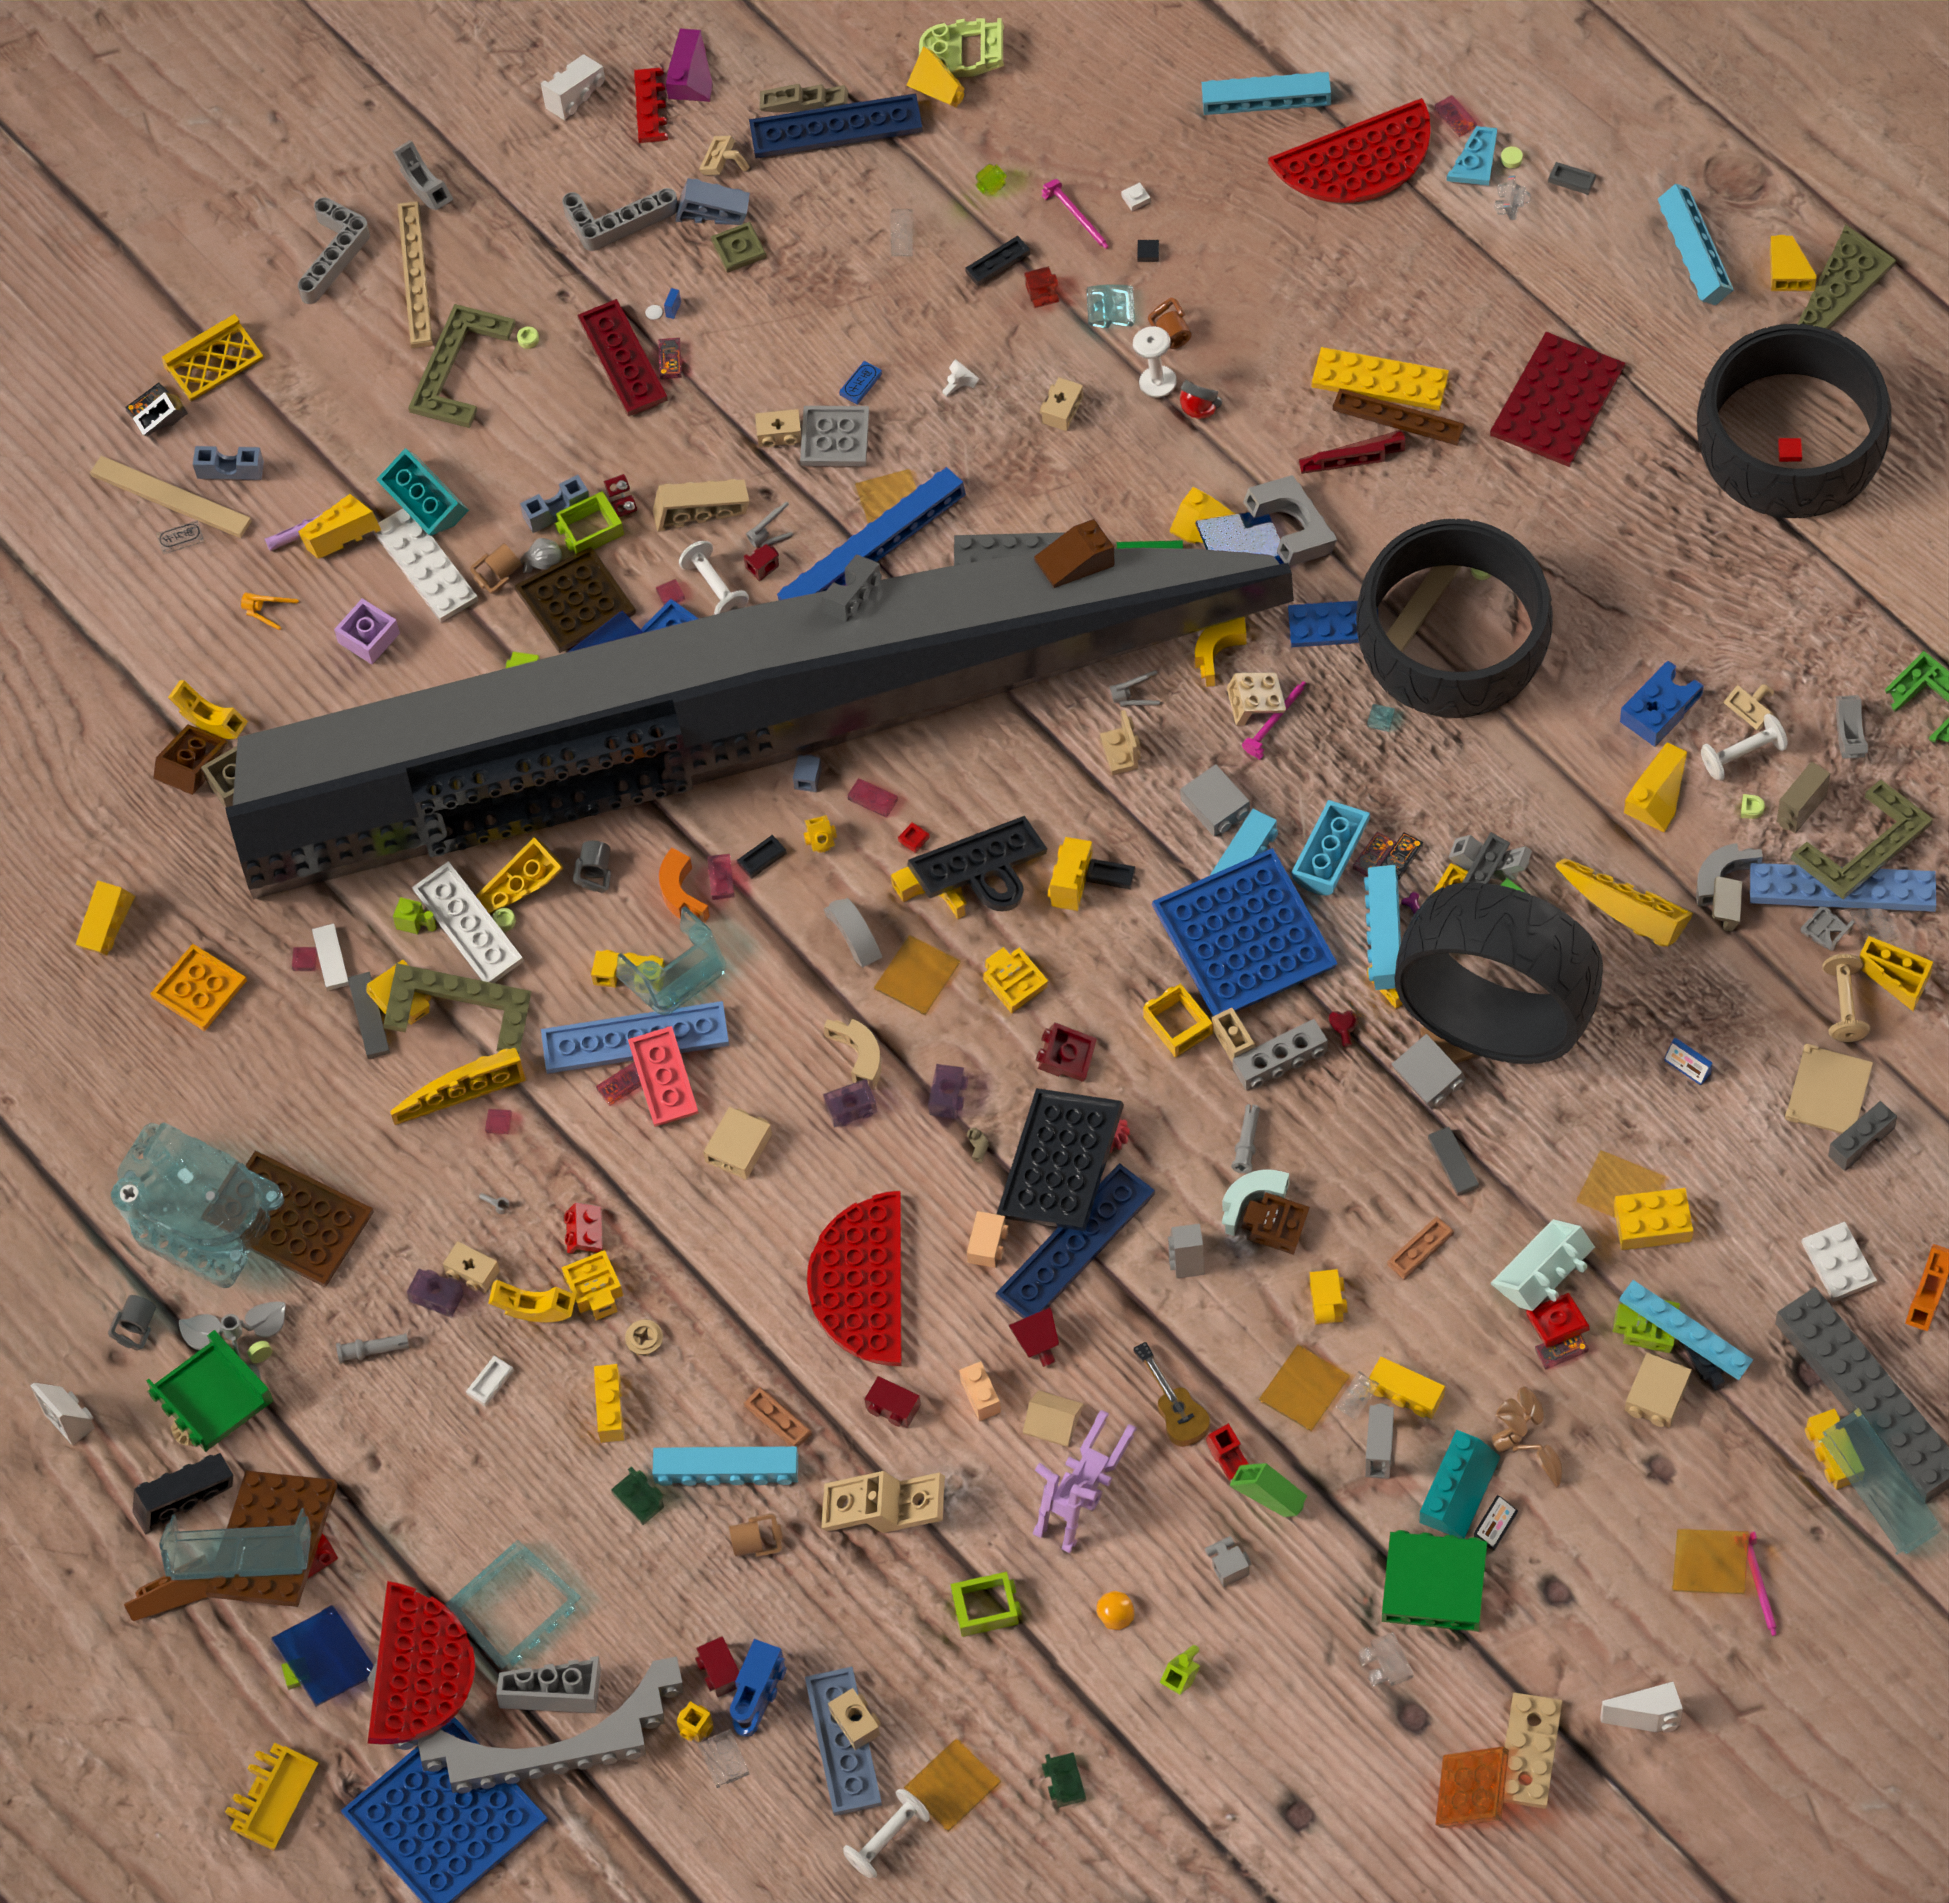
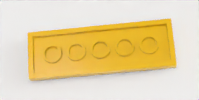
M1321 347L1311 387L1338 392L1341 388L1383 401L1440 411L1449 377V370Z

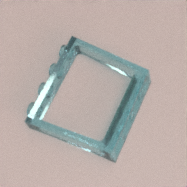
M516 1540L450 1599L445 1606L458 1618L465 1630L494 1663L503 1670L509 1663L512 1666L518 1663L523 1658L521 1652L527 1647L532 1650L540 1643L539 1636L546 1631L550 1634L559 1625L557 1620L562 1615L566 1618L577 1609L574 1605L581 1599V1596L519 1540ZM522 1558L565 1595L567 1601L510 1653L502 1656L465 1615L461 1607L515 1559Z

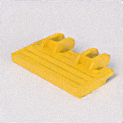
M275 1742L269 1753L278 1756V1759L262 1751H256L254 1755L259 1761L274 1767L272 1772L253 1764H249L247 1768L249 1772L257 1776L248 1793V1796L257 1801L254 1802L239 1794H234L232 1797L233 1801L252 1810L249 1816L231 1807H227L225 1811L228 1816L235 1819L230 1830L273 1851L318 1766V1762Z

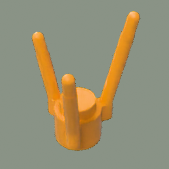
M245 592L241 599V608L247 610L246 615L255 617L267 625L281 630L279 625L259 615L256 611L262 609L263 601L298 603L299 600L260 596Z

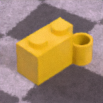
M1338 1269L1309 1272L1315 1325L1343 1322V1313H1348L1346 1299L1341 1297V1292L1345 1291L1343 1277L1339 1278Z

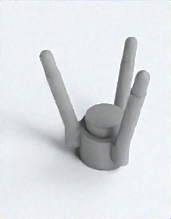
M788 502L774 509L756 527L746 533L748 540L755 548L759 545L762 547L765 544L769 545L793 535L792 532L767 540L769 534L765 529V526L789 505Z
M1154 670L1125 683L1110 686L1113 702H1120L1121 707L1127 705H1160V701L1127 700V698L1131 697L1129 686L1146 680L1158 672Z

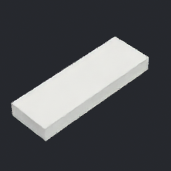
M330 924L312 929L327 991L348 986L349 982L335 925Z

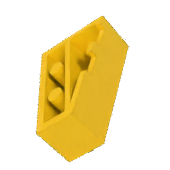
M1065 837L1063 845H1059L1058 861L1054 865L1053 876L1048 888V897L1051 898L1052 907L1074 911L1079 910L1093 854L1092 841Z
M1868 936L1859 955V958L1863 961L1861 970L1914 1012L1931 976L1933 961Z

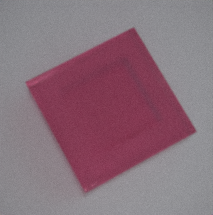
M676 579L655 587L663 605L670 599L676 603L685 600V596Z
M293 947L292 970L315 971L316 947Z
M488 1109L485 1126L486 1133L509 1135L512 1117L511 1110Z

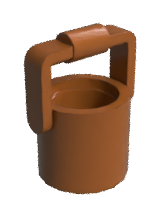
M1172 297L1156 307L1148 315V321L1151 326L1165 330L1171 338L1170 349H1176L1185 345L1191 339L1192 333L1183 318L1185 313L1178 300ZM1174 304L1177 311L1167 312L1164 315H1162L1157 320V322H1155V318L1160 316L1167 309H1169L1171 305Z

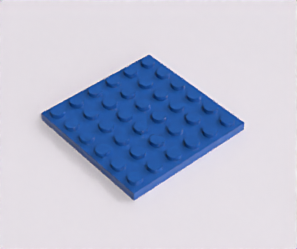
M1273 848L1152 901V907L1213 1016L1230 1008H1233L1235 1012L1240 1011L1329 971L1338 965Z
M455 1717L440 1728V1730L461 1740L479 1744ZM419 1745L341 1810L342 1815L422 1903H453L548 1822V1818L516 1783H501L488 1789L481 1787L472 1789L467 1793H452L448 1767H443L435 1772L423 1771Z

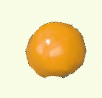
M1113 1590L1104 1594L1098 1600L1096 1605L1097 1615L1106 1628L1121 1630L1128 1627L1134 1620L1135 1609L1131 1599L1125 1593Z

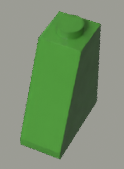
M1267 1463L1240 1465L1229 1485L1283 1517L1297 1516L1302 1511L1303 1503L1307 1498L1305 1493Z

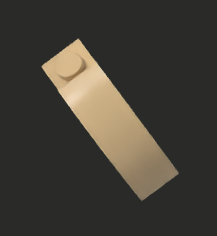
M827 1019L824 1025L825 1037L849 1045L858 1053V1059L851 1072L853 1083L874 1090L881 1074V1057L876 1038L866 1026L854 1019L851 1020L849 1026L839 1020L832 1021Z

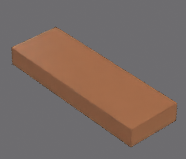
M1436 1216L1389 1259L1387 1265L1405 1280L1454 1235V1231Z
M761 1387L744 1402L745 1408L790 1447L797 1446L798 1448L811 1435V1431Z

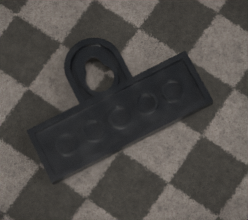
M1024 815L908 859L907 866L929 899L969 884L986 907L1004 912L1016 908L1020 904L1024 892L1023 884L1012 867L1045 855L1048 848ZM988 876L1000 877L1006 884L1007 892L998 893L994 888L988 886L984 879Z

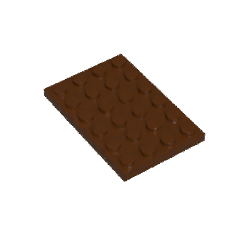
M255 1150L208 1221L206 1227L208 1230L326 1288L373 1215L374 1210L372 1207ZM273 1193L279 1196V1202L274 1205L268 1202L269 1195Z
M246 1470L205 1591L207 1597L298 1607L337 1488L336 1480Z

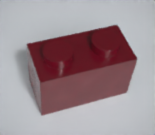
M877 1376L864 1399L866 1409L870 1414L876 1417L881 1415L897 1427L902 1425L908 1428L921 1406L920 1395L880 1376Z
M721 1636L697 1647L698 1656L695 1657V1661L699 1670H705L708 1676L704 1680L709 1691L714 1690L718 1698L736 1690L735 1681L739 1670L724 1637Z

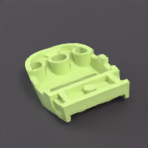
M976 18V21L967 22L965 19H958L955 24L946 25L942 23L930 27L920 38L919 55L923 46L932 50L955 77H972L1004 66V25L1002 19L997 18V22L986 23L985 18ZM981 34V61L976 62V65L962 66V38Z

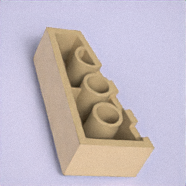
M730 479L727 481L659 485L653 507L657 532L665 531V527L675 525L676 528L684 527L685 522L695 520L698 524L703 523L714 516L717 519L746 514L749 497L745 480Z

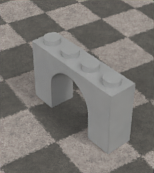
M1293 475L1248 488L1243 503L1254 518L1274 512H1284L1293 515L1302 523L1304 530L1283 536L1276 550L1284 563L1289 564V567L1332 553L1337 541L1336 536L1327 526L1323 516L1316 510L1312 500L1307 497L1302 486Z

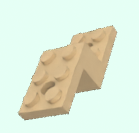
M885 1471L825 1483L821 1528L825 1531H832L867 1523L880 1532L886 1533L943 1521L945 1475L939 1472L899 1481ZM924 1496L923 1503L918 1506V1501ZM848 1499V1504L842 1508L843 1503Z
M1513 1693L1497 1796L1498 1802L1547 1809L1562 1700ZM1530 1716H1537L1541 1719V1723L1538 1726H1531L1527 1719ZM1522 1775H1528L1531 1777L1532 1783L1526 1786L1519 1783L1518 1778Z

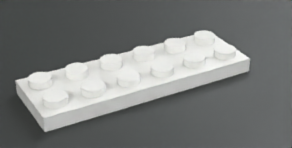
M404 509L379 522L381 531L377 533L374 530L372 531L441 623L478 601L475 592L434 538L429 536Z
M449 861L412 887L413 891L426 908L433 913L435 920L482 981L495 983L524 962L522 956Z

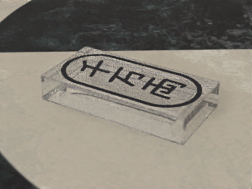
M198 520L156 533L163 555L205 542Z

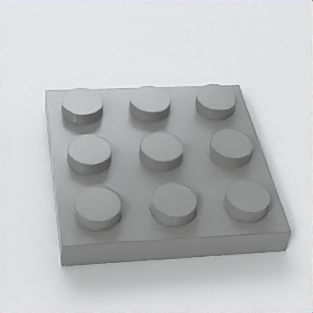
M804 406L801 466H866L869 406Z

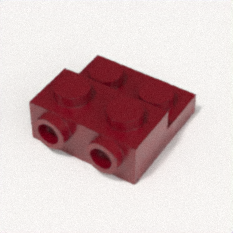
M1054 1022L1049 1029L1046 1028L1043 1032L1041 1041L1045 1042L1044 1048H1040L1036 1056V1061L1039 1062L1038 1069L1057 1077L1063 1074L1083 1082L1087 1077L1097 1038Z

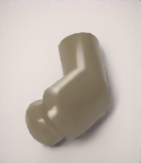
M971 1128L967 1132L970 1142L975 1147L971 1158L981 1163L989 1142L981 1130Z

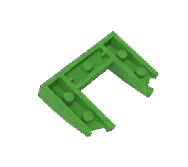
M1923 651L1885 689L1886 694L1891 693L1895 702L1891 704L1892 709L1896 712L1927 685L1949 703V671ZM1949 718L1929 737L1931 742L1936 743L1937 739L1949 742Z

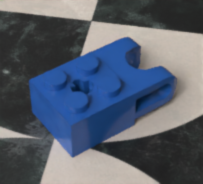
M1670 661L1664 663L1621 708L1620 722L1654 747L1684 718V714L1699 700L1704 690V685L1697 680H1693L1686 686L1674 684L1672 680L1676 675V665Z
M756 1639L753 1640L735 1681L737 1692L730 1705L734 1730L737 1734L745 1737L752 1736L757 1731L769 1702H773L776 1697L777 1683L779 1680L782 1681L787 1670L781 1648ZM752 1721L751 1726L748 1728H742L740 1726V1723H749Z

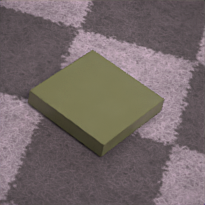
M751 222L711 236V241L727 273L767 258Z

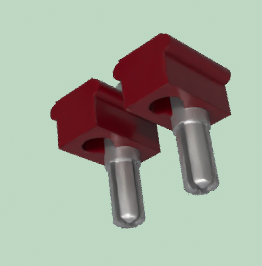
M624 474L603 481L609 498L622 494V498L611 502L618 517L638 510L634 497L632 495L625 497L623 494L630 490L629 483ZM612 484H616L617 487L614 491L610 490ZM623 505L624 509L619 512L618 506Z

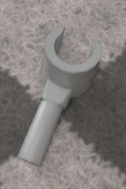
M484 1193L479 1195V1198L495 1206L498 1214L505 1213V1210L499 1207L500 1204H505L509 1207V1201L504 1197L493 1199Z

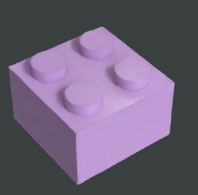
M363 598L334 629L340 645L370 664H373L400 634L396 619Z

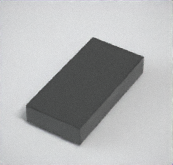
M1555 162L1549 175L1548 183L1589 195L1596 180V174Z

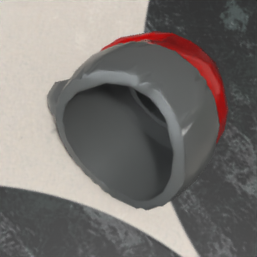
M1189 380L1183 382L1180 403L1183 411L1190 417L1196 419L1208 418L1214 414L1215 409L1222 405L1223 401L1218 397V391L1197 386Z

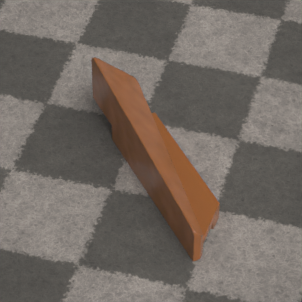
M203 1556L140 1587L135 1592L137 1598L124 1604L131 1620L136 1621L206 1598L205 1591L215 1562L209 1564L206 1556Z

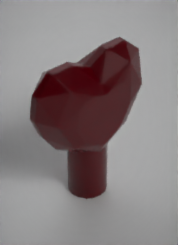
M1352 1010L1344 1013L1333 1011L1329 1015V1023L1335 1031L1341 1034L1343 1047H1350L1352 1045L1350 1033L1357 1026L1358 1016Z

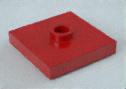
M1570 1293L1559 1296L1556 1301L1549 1300L1544 1302L1533 1311L1526 1310L1528 1319L1546 1348L1590 1330L1588 1322Z

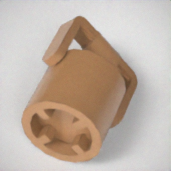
M503 543L490 555L488 553L483 555L470 567V571L475 576L474 580L482 589L485 588L490 594H494L509 582V576L523 564L512 550ZM484 562L501 580L493 588L488 585V581L481 573L476 571Z
M772 1513L750 1517L747 1523L729 1526L735 1556L750 1553L762 1556L780 1552L782 1549L781 1539H783L781 1525L777 1524L776 1516ZM771 1519L773 1539L776 1540L777 1547L763 1550L757 1521Z

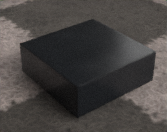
M1138 240L1137 262H1159V240Z

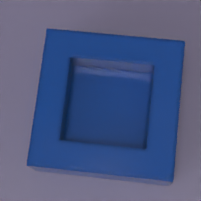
M671 288L665 301L664 309L667 318L674 319L680 307L681 297L680 291Z

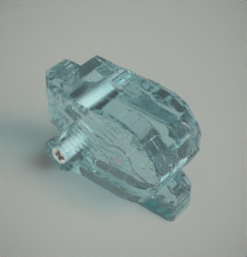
M165 1122L160 1125L149 1123L144 1126L118 1167V1181L111 1191V1200L114 1206L129 1225L132 1236L140 1247L220 1288H229L235 1283L248 1261L247 1254L252 1251L253 1246L259 1244V1241L265 1234L264 1230L267 1231L269 1228V1211L279 1208L284 1202V1196L277 1184L248 1170L243 1163H240L231 1155L219 1149L217 1150ZM141 1154H143V1159H138V1157ZM141 1234H148L147 1237L140 1238ZM163 1242H169L166 1247L160 1248ZM188 1251L186 1257L179 1258L182 1252ZM208 1261L205 1267L199 1268L202 1262Z

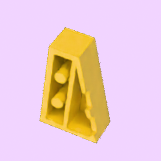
M349 494L330 509L324 511L312 522L306 524L298 533L306 549L316 558L320 559L344 548L342 544L353 539L356 542L362 540V535L373 530L377 533L381 531V528L373 511Z
M97 880L75 945L82 949L107 956L113 948L114 940L132 905L135 895L122 887Z

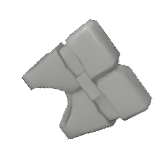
M1820 906L1812 918H1809L1801 927L1800 931L1806 937H1811L1815 943L1833 951L1844 934L1848 935L1855 921L1852 920L1846 926L1836 915L1831 913V910ZM1830 932H1840L1832 943Z

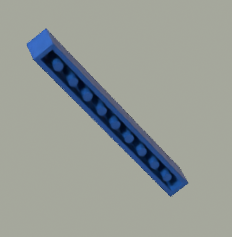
M948 467L935 473L930 480L919 485L910 495L903 497L899 503L886 510L875 521L868 523L863 530L851 536L847 542L835 548L823 560H819L812 568L800 574L788 586H784L777 593L778 600L827 591L832 583L842 586L846 585L845 567L856 554L875 562L880 560L966 495L963 481Z

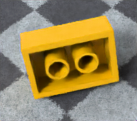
M1686 1188L1615 1196L1614 1212L1621 1250L1692 1242L1693 1227Z

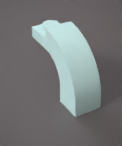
M1258 1170L1236 1180L1229 1187L1222 1200L1223 1211H1225L1222 1224L1225 1225V1234L1235 1236L1242 1211L1249 1205L1250 1200H1263L1265 1192L1285 1198L1289 1186V1173L1277 1170Z

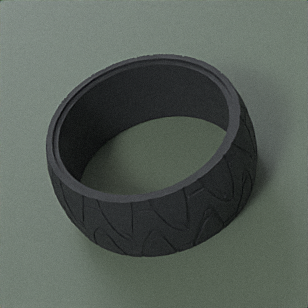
M1781 324L1756 330L1754 333L1745 335L1737 340L1729 349H1726L1705 380V386L1702 389L1697 410V436L1704 462L1710 475L1724 492L1726 491L1732 499L1749 509L1781 518H1807L1832 512L1857 497L1867 487L1882 464L1891 435L1892 418L1890 397L1883 375L1874 360L1864 349L1835 331L1807 324ZM1782 374L1805 375L1826 381L1846 393L1863 412L1870 432L1855 450L1833 463L1805 469L1784 468L1760 461L1737 446L1724 430L1718 412L1731 395L1755 380Z
M1469 519L1434 520L1412 527L1398 535L1383 548L1370 566L1363 580L1357 602L1356 623L1359 646L1373 677L1386 692H1389L1388 694L1412 709L1414 708L1416 711L1438 717L1460 718L1480 715L1497 709L1516 697L1539 670L1552 635V598L1547 581L1538 562L1535 561L1531 552L1510 534L1492 525L1474 520L1470 521ZM1436 566H1464L1488 573L1507 585L1523 603L1530 618L1532 631L1525 642L1512 655L1493 666L1469 672L1442 671L1422 665L1402 653L1385 634L1378 619L1377 608L1384 596L1395 584L1415 572Z
M1476 882L1458 883L1446 886L1445 888L1442 887L1432 893L1414 914L1403 935L1398 951L1394 978L1395 988L1400 1001L1407 1011L1426 1029L1446 1042L1467 1052L1491 1058L1492 1060L1515 1064H1538L1564 1056L1583 1035L1595 1012L1600 995L1603 960L1600 950L1590 934L1577 921L1573 920L1571 916L1564 911L1562 912L1554 905L1529 893L1506 886ZM1448 953L1474 955L1502 963L1528 976L1550 994L1522 992L1490 982L1463 967Z

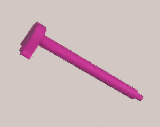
M1054 179L1044 184L1041 196L1047 200L1056 195L1097 243L1108 249L1109 246L1106 244V240L1062 192V183L1058 179Z
M1305 681L1300 685L1298 684L1285 699L1286 710L1304 690ZM1274 713L1253 739L1246 738L1242 743L1243 749L1261 760L1264 756V749L1261 748L1263 744L1260 741L1284 713Z
M1753 1531L1749 1535L1734 1537L1736 1545L1739 1548L1745 1549L1768 1630L1771 1631L1772 1636H1776V1624L1753 1546L1757 1544L1756 1533Z

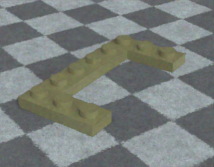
M454 304L408 407L409 413L470 428L477 413V406L440 397L439 395L467 332L470 331L508 341L516 324L515 319Z
M1881 779L1866 791L1865 798L1897 821L1843 868L1809 842L1804 843L1791 856L1793 862L1843 900L1931 826L1933 818Z
M396 963L383 1028L406 1033L413 995L416 992L504 1010L496 1051L516 1048L519 1054L532 991Z

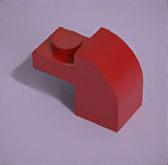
M1229 1423L1208 1434L1206 1441L1214 1460L1220 1464L1228 1480L1231 1481L1240 1465H1249L1239 1448L1241 1443Z

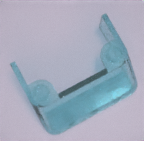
M685 906L681 910L680 930L690 939L694 946L664 968L654 961H645L636 967L622 953L618 955L616 977L656 1013L661 1015H668L722 976L726 968V961L710 928Z

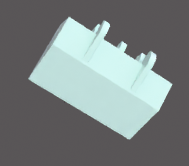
M1553 1219L1491 1282V1285L1518 1307L1533 1311L1545 1298L1551 1301H1556L1559 1298L1558 1292L1554 1289L1573 1269L1579 1272H1584L1587 1269V1264L1582 1260L1595 1246L1581 1226Z

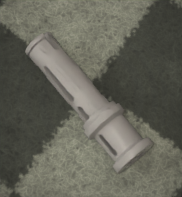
M1250 1104L1245 1106L1240 1142L1235 1145L1236 1157L1231 1165L1234 1171L1243 1174L1252 1171L1251 1160L1256 1151L1253 1143L1260 1107L1254 1104L1252 1105V1110H1250Z
M407 1333L364 1342L360 1339L346 1344H340L339 1342L336 1343L339 1364H342L345 1360L356 1358L363 1360L366 1355L404 1348L408 1349L409 1344Z

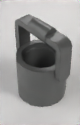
M593 840L582 844L580 859L578 858L575 863L574 883L594 892L604 893L608 890L611 870L608 869L611 847L608 844ZM580 873L589 878L604 877L603 886L580 878Z
M129 1295L122 1311H118L108 1331L109 1337L115 1339L117 1343L128 1349L132 1348L136 1351L142 1349L151 1331V1328L148 1326L156 1310L155 1304L141 1296ZM117 1324L132 1333L143 1334L140 1343L137 1344L128 1337L114 1332Z

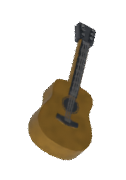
M1147 1342L1134 1347L1133 1352L1142 1363L1145 1362L1164 1393L1158 1399V1411L1165 1420L1166 1432L1170 1441L1177 1446L1185 1447L1202 1440L1210 1430V1418L1206 1410L1191 1399L1188 1390L1179 1387L1172 1390L1153 1359L1154 1355Z

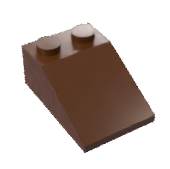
M1095 519L1073 526L1034 556L1035 562L1054 588L1115 566L1114 546Z
M187 724L156 757L153 779L193 795L205 782L201 767L220 756L227 744V740Z

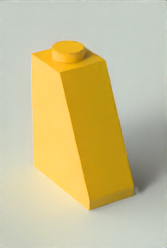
M923 46L906 86L957 108V105L964 98L965 88L932 50Z
M1786 235L1771 236L1769 247L1771 291H1814L1816 274L1794 237Z

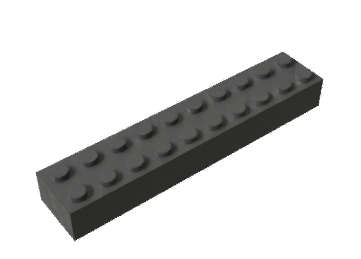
M1814 1287L1779 1310L1775 1324L1923 1504H1926L1948 1489L1949 1447L1818 1289Z

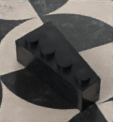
M221 1453L214 1456L208 1455L195 1464L184 1465L178 1471L171 1474L165 1473L154 1481L143 1482L134 1489L132 1513L146 1535L153 1531L151 1526L161 1521L164 1525L171 1521V1516L182 1510L186 1513L193 1509L200 1499L206 1502L231 1488L234 1475Z

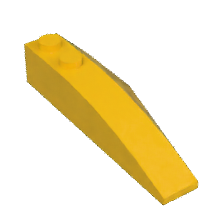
M1564 858L1556 863L1555 867L1587 899L1614 919L1633 929L1635 934L1643 937L1647 936L1653 939V942L1659 946L1668 947L1675 943L1693 916L1692 912L1654 893L1646 891L1645 894L1633 890L1634 885L1629 883L1617 884L1614 882L1613 877L1606 874L1595 875L1593 874V869Z
M516 1048L503 1049L497 1054L479 1057L476 1061L454 1069L433 1080L390 1111L394 1125L526 1081L519 1054Z

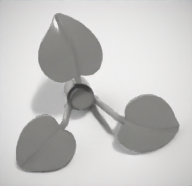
M269 1302L257 1305L245 1315L246 1324L234 1314L225 1315L221 1323L213 1315L202 1314L189 1319L179 1320V1327L187 1344L197 1350H201L210 1343L207 1335L213 1330L220 1336L224 1333L227 1339L232 1340L234 1351L240 1357L236 1339L242 1335V1327L248 1331L254 1329L255 1334L259 1337L274 1336L283 1327L286 1305L285 1302ZM246 1364L261 1379L256 1365Z

